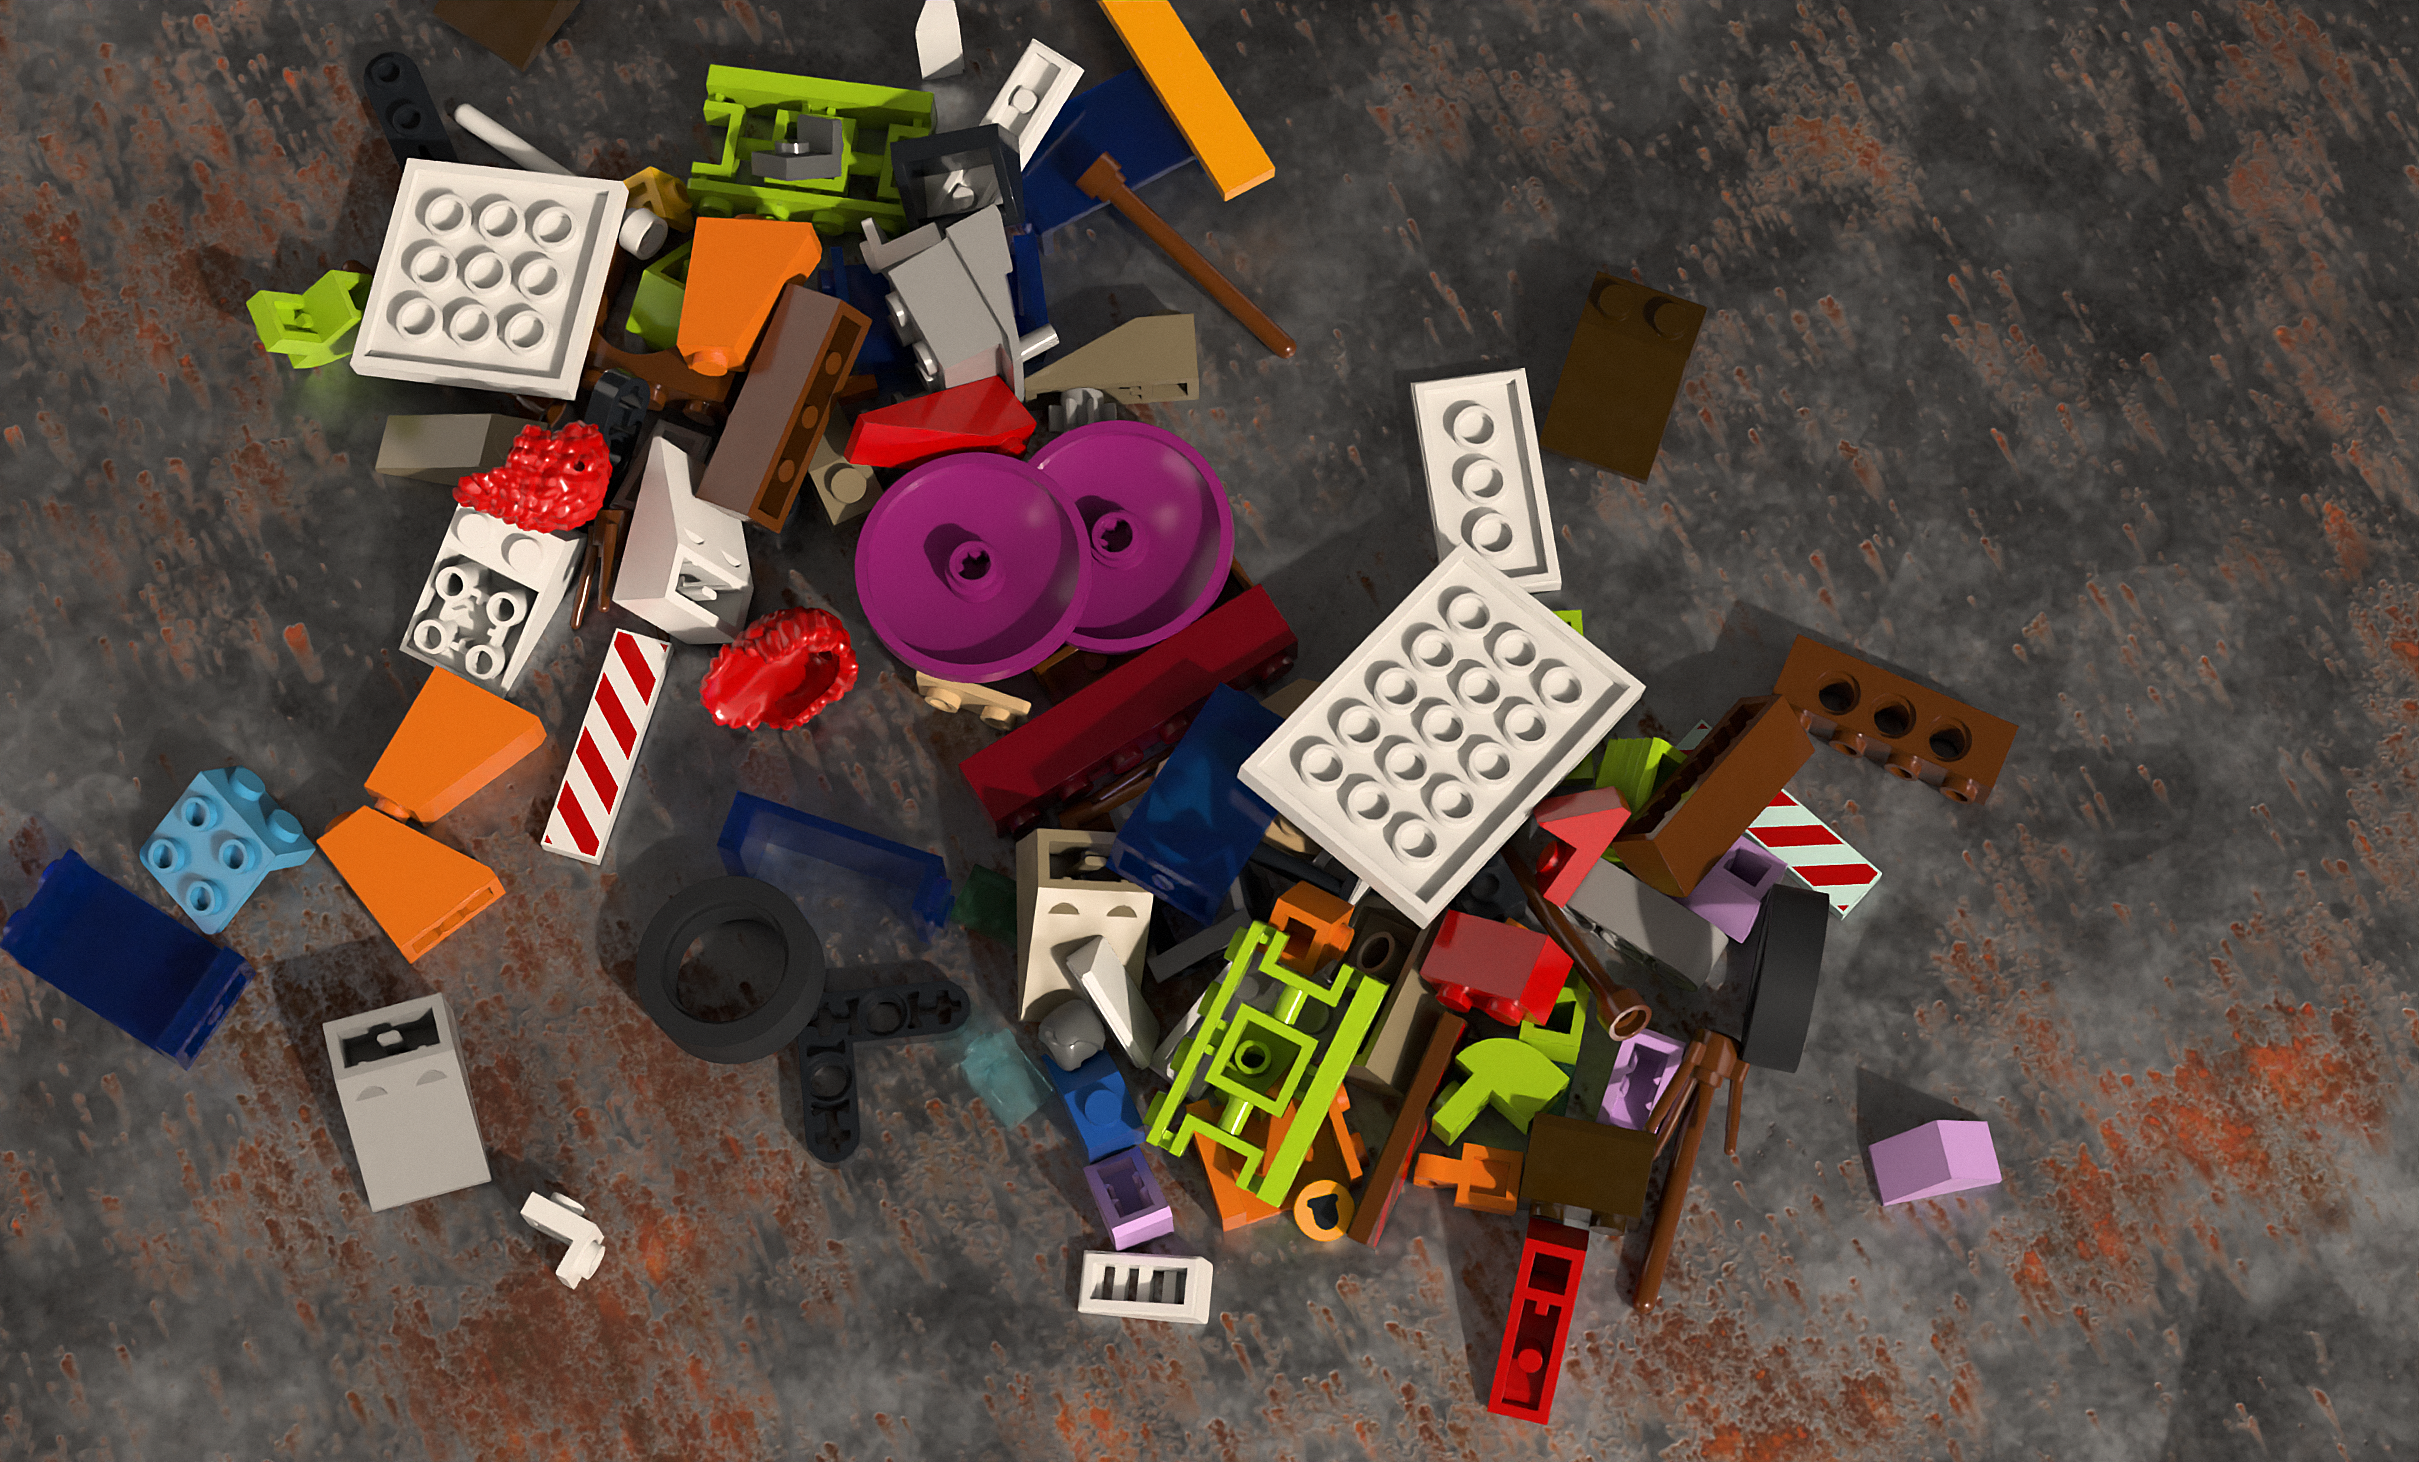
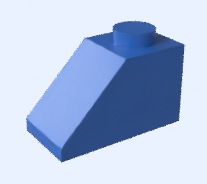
M1103 1046V1050H1098L1092 1057L1083 1060L1081 1066L1072 1071L1062 1070L1047 1053L1041 1056L1090 1165L1146 1141L1143 1121L1119 1069L1105 1046Z

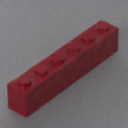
M1259 583L959 763L958 768L961 782L998 839L1009 832H1012L1015 836L1023 834L1035 827L1043 819L1042 812L1061 801L1064 805H1069L1086 796L1093 789L1094 784L1092 782L1110 771L1117 775L1133 768L1143 759V751L1162 740L1165 744H1170L1181 739L1193 729L1195 725L1193 721L1211 710L1215 714L1229 710L1242 700L1244 690L1261 680L1265 684H1269L1282 678L1293 668V661L1298 658V639Z

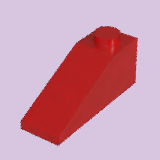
M995 375L859 414L843 456L850 464L913 470L941 457L971 452L994 453L1022 460L1026 455L1027 446L1037 422L999 375Z
M1530 1217L1487 1407L1488 1412L1547 1425L1587 1254L1589 1230Z

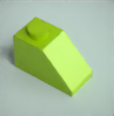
M694 238L644 269L625 329L642 337L644 342L653 349L663 351L677 343Z

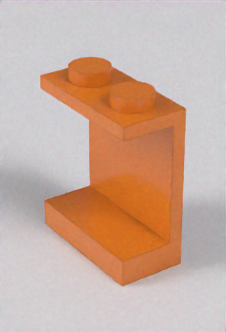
M1343 1081L1283 1203L1278 1208L1256 1198V1194L1235 1186L1248 1157L1194 1131L1192 1139L1223 1232L1292 1210L1293 1200L1298 1190L1305 1183L1314 1179L1328 1178L1335 1180L1348 1191L1362 1187L1363 1173L1361 1169L1369 1167L1370 1162L1359 1131L1349 1134L1342 1112L1350 1110V1103ZM1293 1097L1282 1118L1269 1113L1260 1122L1249 1114L1240 1136L1267 1149L1257 1170L1258 1173L1264 1176L1267 1175L1303 1101ZM1206 1098L1185 1105V1115L1192 1111L1218 1124L1226 1107L1220 1105L1211 1108L1209 1099Z

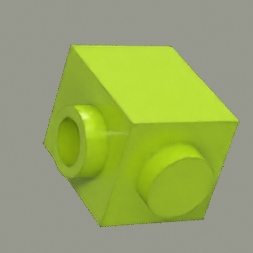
M1249 1020L1223 1073L1277 1099L1302 1046ZM1214 1085L1216 1089L1214 1091L1215 1096L1226 1107L1232 1094ZM1255 1105L1250 1112V1115L1260 1122L1269 1114V1112Z

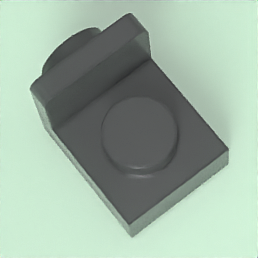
M800 114L797 118V139L776 140L775 150L752 151V175L784 181L841 177L844 146L841 120L815 114Z

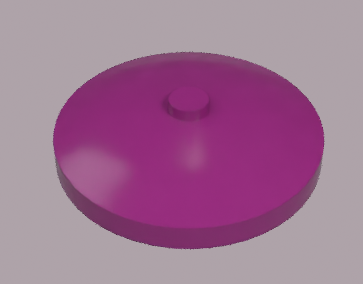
M1108 420L1080 426L1060 435L1041 448L1027 462L1050 476L1070 496L1083 518L1090 540L1093 558L1091 592L1083 615L1073 632L1064 642L1065 644L1096 654L1127 655L1140 653L1151 649L1201 619L1208 612L1222 591L1229 575L1235 546V529L1232 510L1225 490L1212 467L1194 447L1173 433L1154 425L1128 420Z
M971 452L953 454L927 462L905 474L885 491L872 508L862 527L855 555V580L860 603L868 623L883 645L898 659L915 670L937 679L959 683H985L1009 678L1029 670L1053 654L1066 641L1080 621L1089 599L1093 579V558L1086 525L1070 496L1056 481L1040 469L1013 457L994 453Z

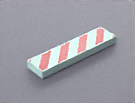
M1701 719L1675 748L1688 756L1713 728ZM1783 788L1742 834L1743 837L1786 862L1788 867L1785 873L1803 889L1828 893L1830 897L1829 911L1841 921L1877 883L1882 875L1880 870Z

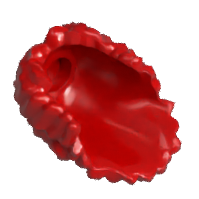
M578 420L577 422L565 425L562 431L557 430L553 433L550 430H542L539 425L531 426L527 424L523 427L521 435L514 437L513 446L508 451L504 465L493 467L487 473L474 472L471 475L460 477L458 479V486L452 489V496L463 508L473 507L476 512L488 513L496 519L502 518L506 525L516 523V526L523 531L536 530L539 533L546 534L557 529L568 532L575 527L584 525L586 521L595 519L598 511L602 508L607 485L613 470L609 461L610 450L603 438L604 434L598 430L599 426L596 423L586 424L582 420Z
M799 606L793 609H779L774 613L762 615L761 618L752 621L747 630L740 632L732 644H723L718 651L719 657L711 659L709 672L703 676L700 682L701 686L698 690L701 694L700 703L711 714L712 721L717 726L728 724L731 729H738L745 725L752 732L761 722L767 723L770 728L778 729L780 727L783 731L791 730L795 725L801 727L804 723H808L813 716L821 714L827 704L842 699L845 692L853 689L854 683L858 678L859 664L856 662V651L851 648L850 635L843 628L839 618L821 608Z

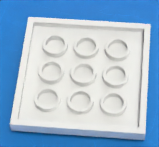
M407 158L350 366L358 375L574 401L629 194L623 181Z

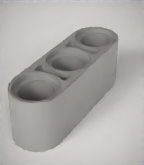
M1601 857L1563 908L1559 907L1571 924L1670 983L1689 992L1696 993L1699 991L1729 942L1724 932L1708 920Z

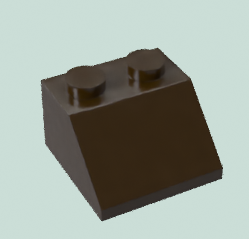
M1535 1111L1527 1144L1516 1209L1529 1211V1219L1533 1217L1559 1224H1564L1565 1218L1589 1222V1230L1608 1236H1624L1625 1229L1637 1231L1644 1207L1658 1134Z

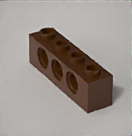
M1797 634L1771 694H1784L1805 733L1810 732L1829 740V745L1835 751L1852 758H1861L1863 755L1885 764L1884 768L1895 777L1906 781H1917L1919 778L1940 787L1941 794L1948 799L1965 805L1973 804V802L1985 805L2019 728L2018 725L1800 634ZM1828 692L1837 693L1846 700L1848 708L1843 711H1831L1823 706L1819 696ZM1883 715L1894 717L1902 725L1903 732L1895 735L1886 734L1879 730L1874 719ZM1938 738L1949 740L1957 748L1958 755L1952 758L1941 757L1932 750L1930 741Z

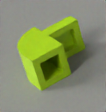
M330 270L302 295L265 290L257 292L246 302V305L255 323L257 335L263 342L266 351L288 354L293 368L321 366L353 353L372 287L373 277L371 274Z
M1573 966L1546 1025L1542 1026L1522 1020L1518 1040L1536 1048L1549 1060L1576 1065L1590 989Z
M1490 1038L1476 1042L1465 1048L1455 1057L1453 1071L1466 1082L1461 1086L1456 1080L1452 1081L1431 1105V1108L1436 1112L1432 1117L1431 1131L1449 1147L1490 1103L1520 1131L1527 1135L1531 1130L1535 1111L1547 1113L1567 1091L1570 1078L1540 1051L1522 1041L1510 1038Z

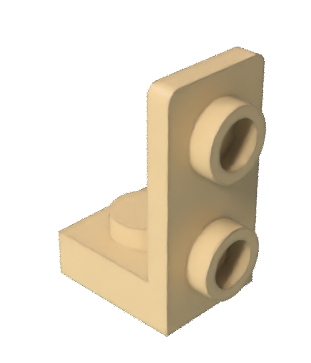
M919 671L916 673L919 694L925 696V701L937 709L955 713L959 708L980 714V719L984 723L1003 731H1012L1014 726L1021 727L1033 719L1032 706L1028 701L975 683L950 682L931 677Z

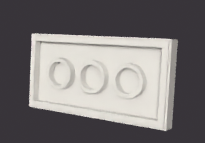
M1525 368L1411 383L1410 393L1438 564L1464 541L1529 594L1561 590L1562 581Z

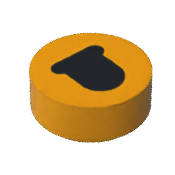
M1318 1178L1305 1183L1298 1190L1293 1200L1292 1212L1297 1226L1308 1237L1318 1241H1331L1346 1233L1355 1212V1204L1349 1191L1339 1182L1328 1178Z

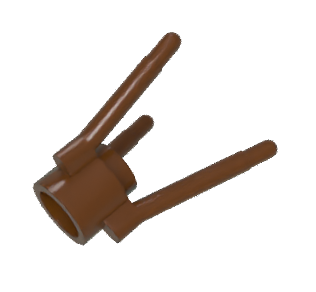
M599 510L593 520V526H588L587 548L570 618V627L572 629H578L581 626L598 558H602L598 610L601 613H606L609 610L615 559L622 560L634 511ZM655 626L658 640L670 643L669 633Z
M1170 746L1092 795L1072 803L1069 808L1057 812L1063 829L1117 832L1109 811L1155 787L1158 783V779L1155 776L1139 780L1158 769L1160 762L1177 753L1176 748ZM1194 832L1153 836V849L1193 843L1196 841L1197 836Z
M1701 1028L1697 1029L1694 1039L1689 1042L1682 1062L1642 1128V1131L1654 1133L1661 1120L1664 1119L1658 1132L1653 1162H1657L1660 1159L1697 1083L1720 1090L1724 1079L1730 1080L1724 1153L1728 1156L1735 1154L1743 1084L1751 1065L1739 1060L1743 1049L1742 1044L1712 1031Z

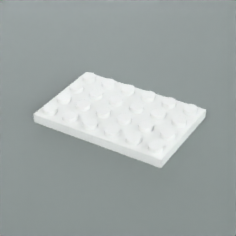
M1462 541L1240 766L1237 778L1424 930L1533 813V809L1557 788L1641 698L1646 686Z

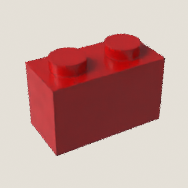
M1449 909L1419 974L1438 991L1435 998L1449 1008L1467 1013L1471 1006L1485 1010L1489 1016L1507 1025L1518 1026L1520 1021L1524 1020L1545 1026L1574 961L1549 935Z

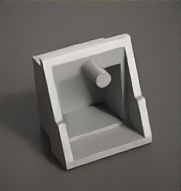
M995 203L946 228V238L888 272L890 294L884 296L891 315L887 316V319L900 345L905 347L912 344L914 353L919 361L915 364V369L929 394L999 375L1019 401L1024 404L1023 362L1059 344V339L1050 323L1020 338L1018 336L1014 318L1015 309L1007 278V273L1013 271L1001 214Z

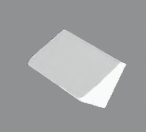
M926 0L915 29L922 79L931 80L962 74L965 65L954 0Z
M1098 936L1066 957L1068 961L1066 964L1121 1052L1136 1068L1143 1070L1150 1065L1160 1033L1159 1023L1107 939L1103 936Z

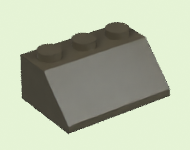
M1366 895L1353 911L1348 926L1354 929L1350 946L1339 962L1333 959L1327 964L1323 973L1334 982L1343 963H1347L1390 985L1343 1079L1344 1081L1370 1093L1401 1099L1405 1098L1441 1013L1444 1014L1445 1011L1452 1013L1453 1011L1452 1008L1447 1007L1435 998L1438 991L1419 974L1448 912L1447 910L1443 909L1424 930L1383 897ZM1347 986L1343 997L1351 1004L1357 990ZM1314 1057L1311 1060L1314 1064L1321 1062Z

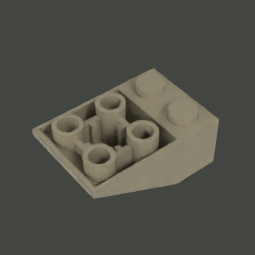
M1037 828L1016 843L1018 1021L1042 1022L1044 1017H1047L1061 1004L1073 999H1082L1089 1004L1092 1011L1101 1023L1104 1024L1067 966L1066 962L1068 961L1066 957L1096 937L1103 936L1107 939L1138 991H1141L1154 896L1153 834Z

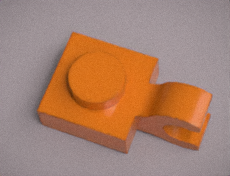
M1464 1142L1461 1148L1460 1160L1434 1154L1419 1153L1418 1160L1415 1163L1412 1185L1434 1189L1454 1188L1456 1190L1453 1207L1514 1216L1517 1207L1524 1152Z

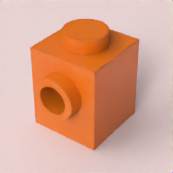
M1301 880L1277 899L1268 922L1269 926L1291 935L1278 962L1309 977H1312L1333 959L1339 962L1348 950L1354 935V929L1349 927L1348 923L1355 906ZM1260 943L1257 951L1265 955L1269 947Z

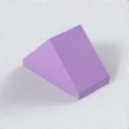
M1646 1028L1634 1037L1622 1041L1596 1123L1642 1131L1643 1126L1651 1115V1111L1682 1062L1687 1043ZM1660 1124L1658 1125L1657 1129L1655 1130V1132H1654L1655 1134H1657V1131H1658V1129H1659Z
M1934 1120L1868 1146L1882 1206L2000 1183L2002 1181L1987 1121Z
M1139 1146L1083 1168L1116 1252L1127 1253L1174 1234L1173 1216L1170 1207Z

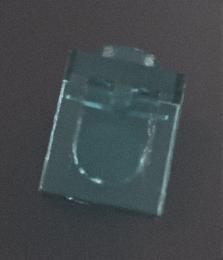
M1007 1027L996 1035L991 1031L982 1034L963 1053L966 1059L960 1064L964 1080L1008 1132L1055 1095V1089L1016 1044L1015 1036Z

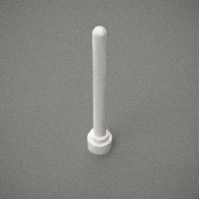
M461 104L455 109L454 118L459 125L526 170L576 176L473 106ZM625 208L617 237L622 248L637 258L645 260L656 254L662 247L667 237L668 225L665 220L646 208H630L628 210Z

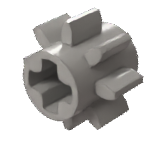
M1074 388L1064 391L1060 395V406H1048L1050 441L1080 426L1101 421L1117 420L1116 404H1104V395L1097 389Z

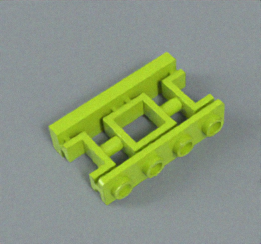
M714 64L709 65L706 81L708 99L705 100L703 108L707 125L728 127L721 165L693 162L692 178L688 179L686 191L689 201L693 203L691 208L693 211L699 212L703 217L732 218L740 214H756L765 219H774V221L811 222L816 232L833 236L841 235L844 231L865 234L861 221L872 217L886 233L889 242L910 233L899 190L895 188L896 179L892 167L890 143L935 135L938 116L934 93ZM747 114L776 117L772 141L744 137L748 120ZM800 114H815L841 120L844 145L841 177H834V180L818 178L794 181L765 177V187L735 184L740 160L752 161V151L775 150L776 140L790 139V135L797 136V118ZM858 128L888 132L884 155L856 152L859 136ZM852 174L880 178L877 192L878 202L847 198Z
M1256 919L1253 921L1250 929L1239 925L1224 955L1225 959L1233 962L1223 984L1214 980L1210 983L1197 1010V1014L1206 1017L1196 1039L1187 1035L1183 1038L1170 1065V1069L1179 1074L1169 1094L1158 1090L1144 1117L1143 1124L1152 1128L1146 1142L1156 1147L1160 1146L1178 1157L1184 1154L1194 1131L1248 1157L1235 1186L1256 1194V1198L1278 1208L1283 1203L1390 984L1369 973L1366 974L1350 964L1343 963L1332 988L1329 989L1277 963L1291 935ZM1260 943L1269 948L1258 970L1286 983L1272 1014L1244 1001L1241 1003L1233 1021L1230 1022L1224 1019V1016ZM1347 986L1357 990L1321 1065L1318 1066L1312 1063L1311 1060L1321 1039L1293 1025L1308 994L1336 1008ZM1249 1020L1302 1046L1277 1099L1223 1073ZM1209 1054L1215 1058L1204 1080L1232 1095L1218 1124L1190 1111L1187 1113L1179 1131L1176 1132L1170 1129V1126L1205 1055ZM1295 1097L1303 1102L1267 1175L1264 1176L1258 1173L1257 1170L1267 1149L1240 1136V1133L1254 1105L1282 1118L1292 1098Z

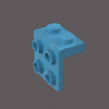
M243 765L200 771L141 847L139 856L143 865L198 927L206 934H215L224 930L269 871L304 865L317 847L303 833V827L297 818L289 812L282 810L265 791V784L261 778Z

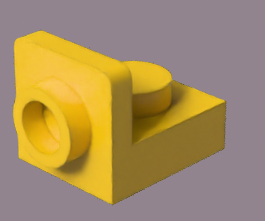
M650 166L623 181L629 191L625 206L627 210L630 208H646L665 220L668 227L683 233L695 228L690 211L693 203L689 201L686 191L687 186L679 178Z

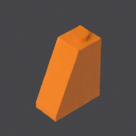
M697 217L676 343L689 369H694L696 372L708 376H722L727 371L746 372L758 354L772 322L774 311L779 305L788 283L803 287L821 259L822 246L811 222Z
M436 665L365 782L364 787L373 802L376 803L373 807L374 810L404 825L409 820L426 829L541 746L547 733L538 716Z
M366 805L356 812L346 811L335 817L325 827L324 835L316 840L328 860L409 964L416 961L506 893L498 877L490 867Z

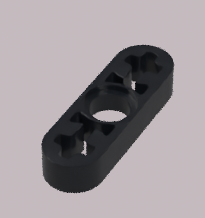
M619 367L606 371L599 378L593 389L583 421L586 424L596 423L599 426L598 430L604 434L605 442L611 440L609 461L613 470L607 485L603 506L600 510H610L609 506L626 478L650 401V387L644 379ZM593 520L586 521L584 525L574 529L588 534V526H593Z

